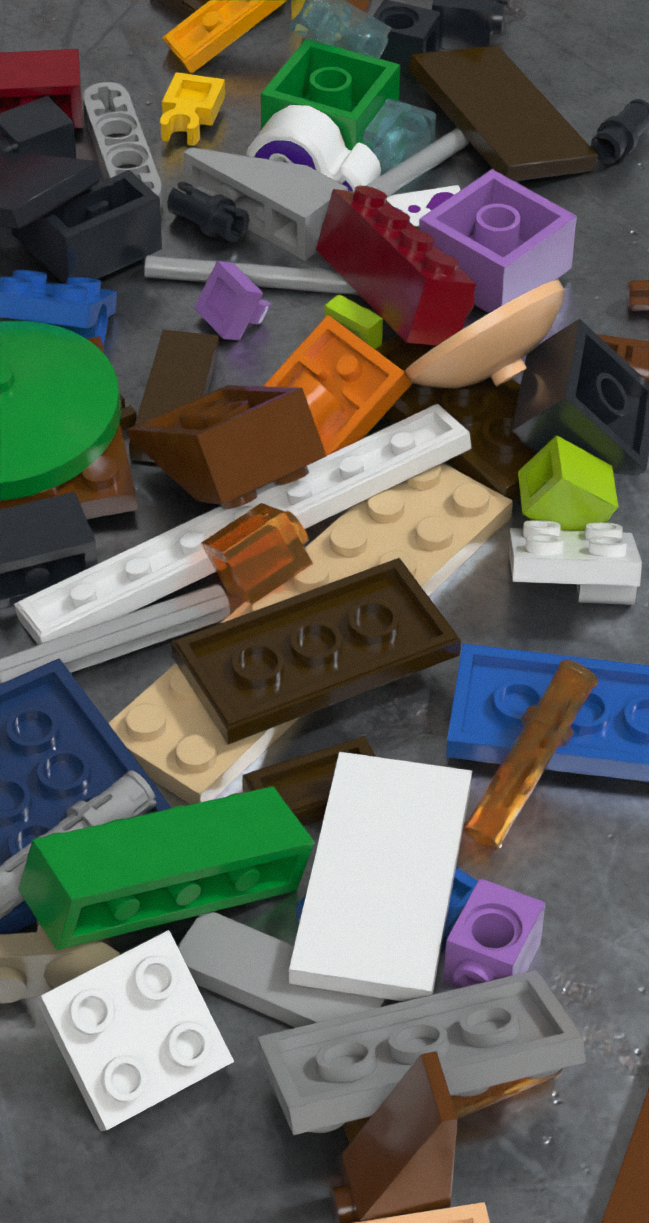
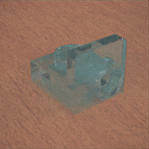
M387 99L363 132V144L379 160L381 167L380 176L388 171L393 162L398 164L402 160L404 153L415 155L434 143L436 114L433 111Z

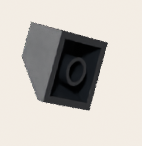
M581 319L546 339L526 355L525 365L527 369L523 371L512 431L527 448L538 453L557 435L612 465L613 473L638 476L647 470L649 456V382Z

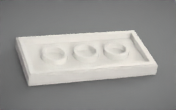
M339 752L290 962L289 984L403 1002L433 995L471 789V770Z

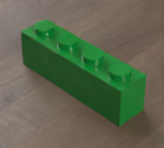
M272 786L245 793H233L226 797L186 806H175L168 810L127 819H115L100 825L63 833H52L45 837L32 839L18 890L55 949L61 950L297 891L315 842Z

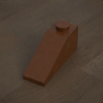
M437 1051L424 1053L418 1057L342 1153L341 1186L330 1188V1199L335 1223H355L451 1207L458 1118Z

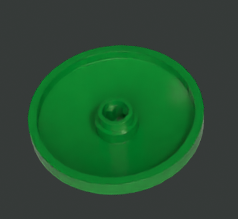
M31 321L0 322V501L35 495L76 477L103 454L113 440L119 426L121 400L118 380L112 364L105 354L92 342L75 332L59 326Z

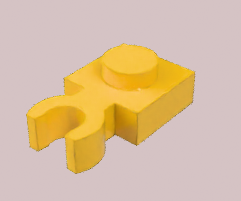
M176 72L162 100V116L160 118L161 141L168 142L172 133L184 131L187 132V144L191 146L197 144L200 140V124L212 126L225 99V79Z

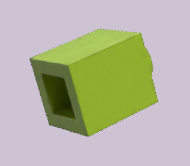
M557 435L518 471L522 513L533 520L557 522L561 524V530L585 531L586 524L606 523L618 509L612 465Z

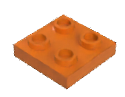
M327 315L263 386L303 388L325 453L330 455L363 439L413 383L410 382L402 369L331 316Z

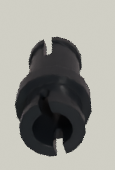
M634 99L617 116H611L601 123L590 145L598 154L597 159L599 161L612 164L617 161V158H623L635 149L638 144V138L644 131L649 129L648 102L642 99Z
M185 181L177 184L178 189L173 187L167 201L169 212L200 225V229L204 234L215 239L224 237V239L232 243L239 241V237L231 231L241 236L245 235L250 221L249 214L246 210L236 208V204L232 199L221 194L211 196L194 188Z

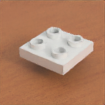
M531 520L524 522V529L510 528L509 558L512 581L577 584L578 603L634 605L637 586L640 587L642 561L632 533L622 532L623 527L618 524L589 523L586 524L585 531L561 530V524L557 522Z
M169 930L35 998L100 1131L109 1130L234 1062Z

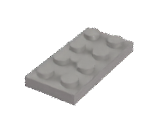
M537 970L257 1037L262 1065L293 1135L305 1132H330L338 1129L345 1122L373 1116L418 1057L424 1053L437 1051L450 1096L463 1097L478 1095L485 1092L490 1086L526 1077L533 1079L547 1078L557 1074L562 1068L586 1063L583 1035Z

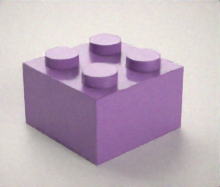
M491 169L419 219V231L434 238V245L444 254L450 255L459 261L458 267L477 283L474 291V305L491 313L515 298L545 283L558 279L572 268L577 216Z

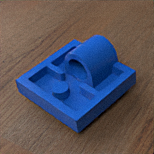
M30 270L13 271V277H0V317L59 326L75 332L86 339L101 336L102 345L104 344L108 317L116 312L117 291L101 289L100 280L69 277L67 278V284L46 282V273Z

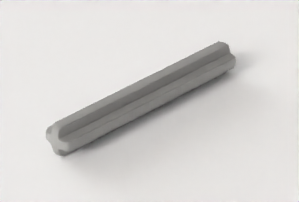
M214 584L0 657V684L60 658L70 673H74L222 622L230 615L228 597L220 585Z

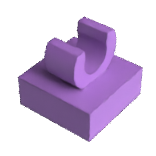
M217 261L194 309L223 339L240 340L248 323L261 324L271 304L268 301L260 300L263 292L234 263Z

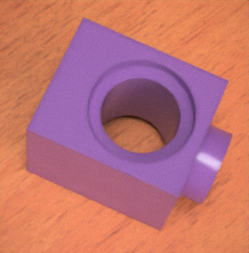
M480 878L446 940L444 982L459 989L527 972L541 945L545 902Z

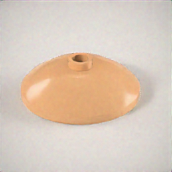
M550 281L515 298L434 347L405 370L410 382L424 387L461 388L477 384L491 377L497 387L525 371L527 367L521 358L534 350L548 335L563 304L565 290L560 281Z

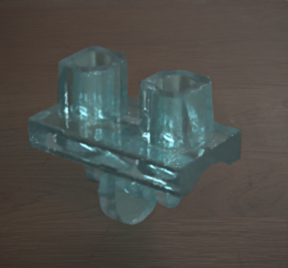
M306 0L301 11L292 20L288 29L305 39L379 59L388 44L387 35L391 27L345 0Z

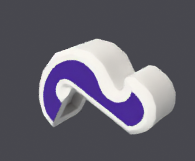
M290 105L273 114L250 144L246 156L281 162L286 160L288 163L307 165L348 187V191H354L356 186L369 184L380 177L381 174L379 160L366 145L359 142L352 150H348L345 147L338 126L326 114L311 106Z

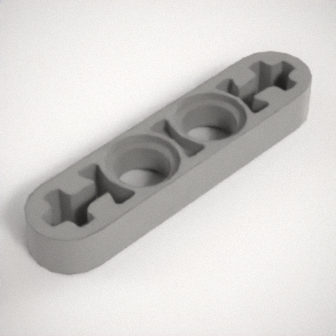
M100 82L89 86L83 93L84 120L105 180L130 170L160 197L161 215L163 212L162 183L128 91L124 86L113 82ZM105 108H109L112 112L105 113ZM113 134H124V135H127V136L115 137V138L107 137V136L113 135ZM129 164H133V165H137V166H138V167H134V168H125V169H123V168H118V166H121V165H129Z

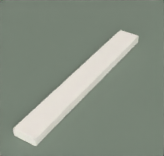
M435 404L307 465L309 474L297 481L284 485H275L274 481L256 489L258 497L245 505L233 509H223L222 506L217 507L15 603L14 606L18 619L35 642L41 644L129 614L472 449L470 433L439 404Z

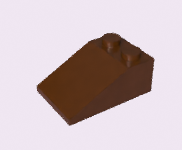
M226 385L127 429L130 440L192 497L200 502L221 504L223 509H233L255 500L258 497L255 489L274 481L275 485H284L297 481L309 474L307 465L327 457L303 388Z

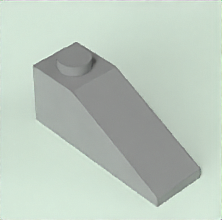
M192 147L184 152L185 182L211 196L221 194L232 199L236 204V208H241L248 212L250 220L248 230L304 261L317 253L316 246L332 190L348 191V187L307 165Z

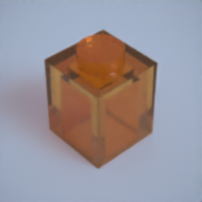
M263 503L258 504L201 542L203 549L229 595L249 604H254L313 564L303 544L308 542L307 534L296 516L288 510L283 511Z

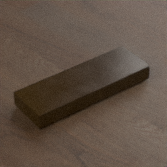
M171 330L162 331L134 426L208 393L219 353V335ZM130 440V460L154 462Z

